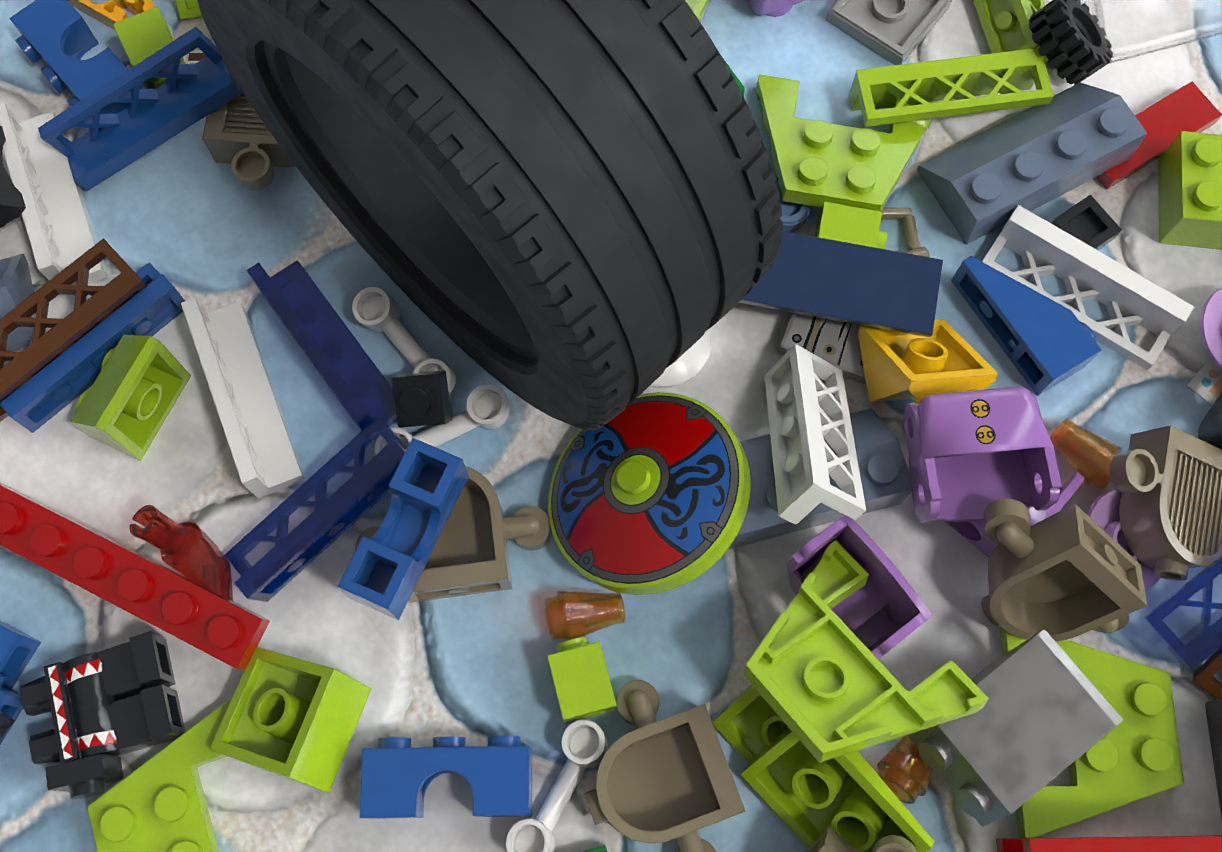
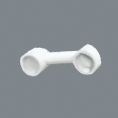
M368 287L361 290L354 298L352 304L355 318L373 331L384 332L414 368L413 374L446 371L450 394L456 383L454 370L443 361L429 357L399 321L400 311L395 300L377 287Z
M490 384L478 386L470 393L467 399V411L452 417L453 421L447 424L435 425L414 436L401 428H391L384 431L375 443L376 457L382 465L392 470H397L412 438L437 447L479 426L487 430L497 429L506 422L509 416V400L506 394L497 386Z
M577 720L566 728L562 736V749L568 759L535 819L518 821L509 830L506 838L507 852L554 851L555 837L552 831L586 769L599 765L607 752L606 735L595 722Z

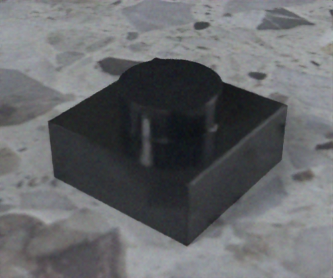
M1091 194L1056 217L1051 223L1096 250L1101 249L1114 240L1122 231L1119 225Z
M446 371L403 374L391 377L398 428L440 425L453 421Z
M98 754L45 768L48 790L69 792L70 799H81L106 792L104 783L124 778L121 757Z

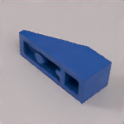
M972 256L962 261L951 279V282L1037 396L1083 369L1102 351L1096 343V338L1091 328L1084 322L1079 321L1070 309Z

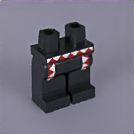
M152 631L130 637V642L99 652L77 656L64 663L57 662L43 666L45 676L37 678L19 688L22 707L26 715L37 716L51 711L54 729L30 736L29 747L32 762L44 766L62 764L98 754L119 756L175 741L186 731L178 693L176 690L169 688V686L176 685L167 640Z

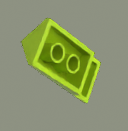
M752 684L712 722L714 727L748 762V765L740 775L808 848L829 826L859 852H872L874 845L880 839L890 835L901 836L909 840L917 852H927L932 849L935 841L858 751L819 763Z

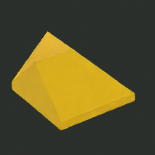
M944 319L934 321L933 335L931 337L860 325L858 338L869 402L912 398L915 403H920L924 397L929 395L984 390L995 382L998 375Z

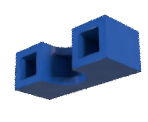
M35 0L9 18L21 34L20 37L15 39V42L33 64L40 59L45 63L46 67L40 71L59 94L66 89L73 96L67 100L70 106H73L128 70L109 47L90 59L81 60L83 55L98 45L99 42L82 16L68 0ZM110 103L101 109V114H117L127 107V103Z
M412 438L388 485L392 493L391 501L380 528L371 539L362 537L337 586L345 595L396 620L400 619L469 477L462 458Z
M520 736L487 737V746L465 747L466 737H433V747L411 748V738H378V748H362L359 818H424L426 790L435 778L446 773H459L468 781L473 795L472 816H532V748L530 746H520Z

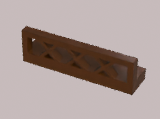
M104 238L0 319V403L147 286ZM106 257L121 272L105 286H88L90 269ZM59 294L76 295L74 311L64 319L47 318L49 302ZM90 295L91 297L86 300V296ZM17 327H34L33 342L22 352L6 351L8 334ZM0 406L1 422L9 415Z

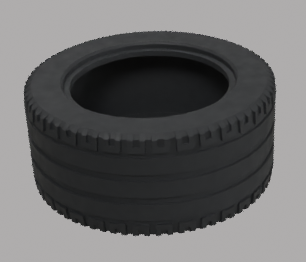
M197 0L207 29L239 87L281 148L343 226L408 298L459 348L506 388L552 418L584 430L594 431L603 427L627 408L626 406L657 380L667 367L676 362L709 328L715 325L741 301L776 261V256L780 251L779 245L782 242L781 231L783 230V223L780 218L782 216V207L778 201L780 195L774 182L776 177L769 163L770 157L761 140L762 136L758 126L751 116L752 113L740 92V88L713 41L685 0Z

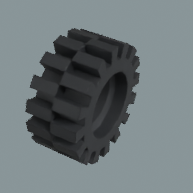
M1052 0L1030 17L1029 29L1034 33L1032 35L1034 43L1039 44L1041 47L1038 49L1041 56L1045 55L1049 60L1047 62L1048 66L1051 69L1056 68L1057 75L1061 79L1066 78L1067 83L1071 85L1073 83L1077 84L1112 61L1113 52L1110 50L1112 46L1110 41L1104 37L1107 35L1104 28H1100L1097 24L1098 18L1095 14L1092 16L1089 13L1090 8L1085 3L1081 5L1080 0Z

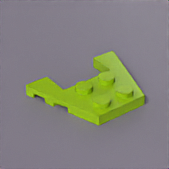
M759 74L756 96L757 100L761 101L763 109L762 120L765 131L769 133L772 145L771 156L776 176L779 179L778 184L782 200L820 208L823 207L824 202L881 212L902 176L909 159L918 148L925 131L931 125L933 118L890 124L889 133L874 131L869 128H856L826 123L820 120L813 121L796 118L795 109L800 81ZM895 98L893 108L897 106L901 99Z
M836 540L827 547L814 571L809 573L800 586L798 594L786 611L781 613L749 659L743 673L819 763L977 713L989 699L952 660L911 691H907L832 611L833 607L862 588L869 576L864 568Z
M999 626L1002 656L1026 641V639L1016 637ZM1069 640L1056 641L1121 716L1123 721L1068 766L1070 786H1044L1016 810L1019 838H1035L1184 783L1169 672Z
M230 701L222 704L87 807L98 852H219L198 767L227 757L209 749Z

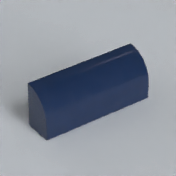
M781 231L782 242L779 245L780 251L776 256V261L756 286L738 302L931 337L933 335L943 260Z

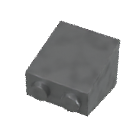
M1043 629L989 664L972 679L989 698L981 710L968 716L911 733L908 737L918 748L922 760L931 769L937 771L955 793L961 808L967 814L974 817L983 827L1016 811L1117 727L1123 719L1049 633Z

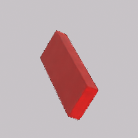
M1191 81L1135 115L1146 130L1147 135L1129 160L1105 171L1097 178L1106 189H1109L1160 158L1181 131L1201 133L1214 125L1222 114L1195 83Z

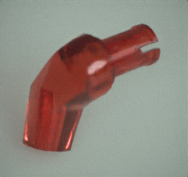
M153 505L143 506L134 514L132 520L145 526V528H141L136 524H130L129 529L133 536L141 538L159 549L162 561L186 578L233 601L230 562L215 542L196 523L190 521L177 523Z

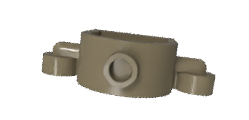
M244 93L206 116L202 136L203 142L216 163L231 164V170L243 188L252 191L261 190L272 182L275 173L274 167L295 166L263 123Z
M1171 425L1131 434L1128 451L1116 454L1110 463L1111 480L1114 486L1121 492L1119 506L1121 529L1131 551L1141 562L1154 568L1153 574L1155 576L1173 581L1187 580L1189 568L1213 566L1222 562V450Z
M465 466L469 477L408 600L409 603L512 589L507 540L513 539L517 546L528 551L544 547L552 533L548 515L538 507L527 506L516 511L512 517L504 518L497 493L492 484L481 473ZM371 527L363 531L356 541L355 551L363 536L371 539L380 527Z
M1000 499L986 507L984 511L985 535L990 541L998 545L992 551L988 560L989 595L982 598L981 606L985 616L993 625L1000 626L1008 633L1026 640L1045 629L1055 641H1062L1077 637L1091 630L1107 634L1118 631L1128 624L1130 613L1148 606L1141 564L1076 504L1030 526L1029 510L1020 501Z
M633 680L626 683L617 695V710L624 721L636 726V730L623 735L609 747L599 765L596 789L584 793L594 824L597 825L608 821L622 835L643 843H662L676 839L678 846L675 852H716L708 841L699 837L697 830L746 812L706 705L703 704L657 721L655 715L659 708V696L656 689L650 683L642 680Z

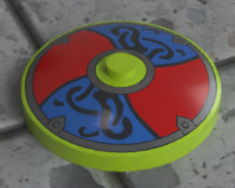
M664 392L641 394L628 404L623 412L600 429L594 431L579 429L560 456L550 484L548 496L549 522L560 551L569 563L589 580L608 590L622 594L650 595L662 593L685 585L711 568L730 547L743 524L748 509L751 487L750 469L745 451L738 437L725 420L706 404L685 395Z

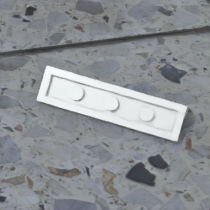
M1 102L0 126H2L6 138L3 152L12 183L22 193L26 209L22 212V217L37 268L50 281L97 244L98 241L81 186L74 181L68 157L40 137L38 127L56 117L55 113L51 111L20 121L7 104ZM104 260L90 269L88 284L109 277Z
M1018 205L982 261L1070 309L1079 321L1084 322L1091 328L1097 341L1146 370L1154 365L1170 336L1187 321L1195 307ZM1003 246L1022 256L1025 266L1024 270L1011 272L994 262ZM1053 274L1062 279L1067 295L1054 297L1045 292L1040 277ZM1096 299L1106 305L1110 320L1096 322L1086 315L1082 302ZM1140 325L1156 335L1147 351L1130 342L1126 326Z
M196 298L182 302L181 305L242 484L260 499L306 481L245 307L239 301L207 313Z
M794 344L764 375L778 516L797 525L818 504L823 503L856 520L866 511L842 370L799 345ZM820 379L826 381V386L821 382ZM824 439H825V440L827 441V443L831 446V448L835 451V453L837 454V456H836V455L834 454V452L830 449V447L826 444V442L824 441ZM829 475L840 487V489L830 485Z

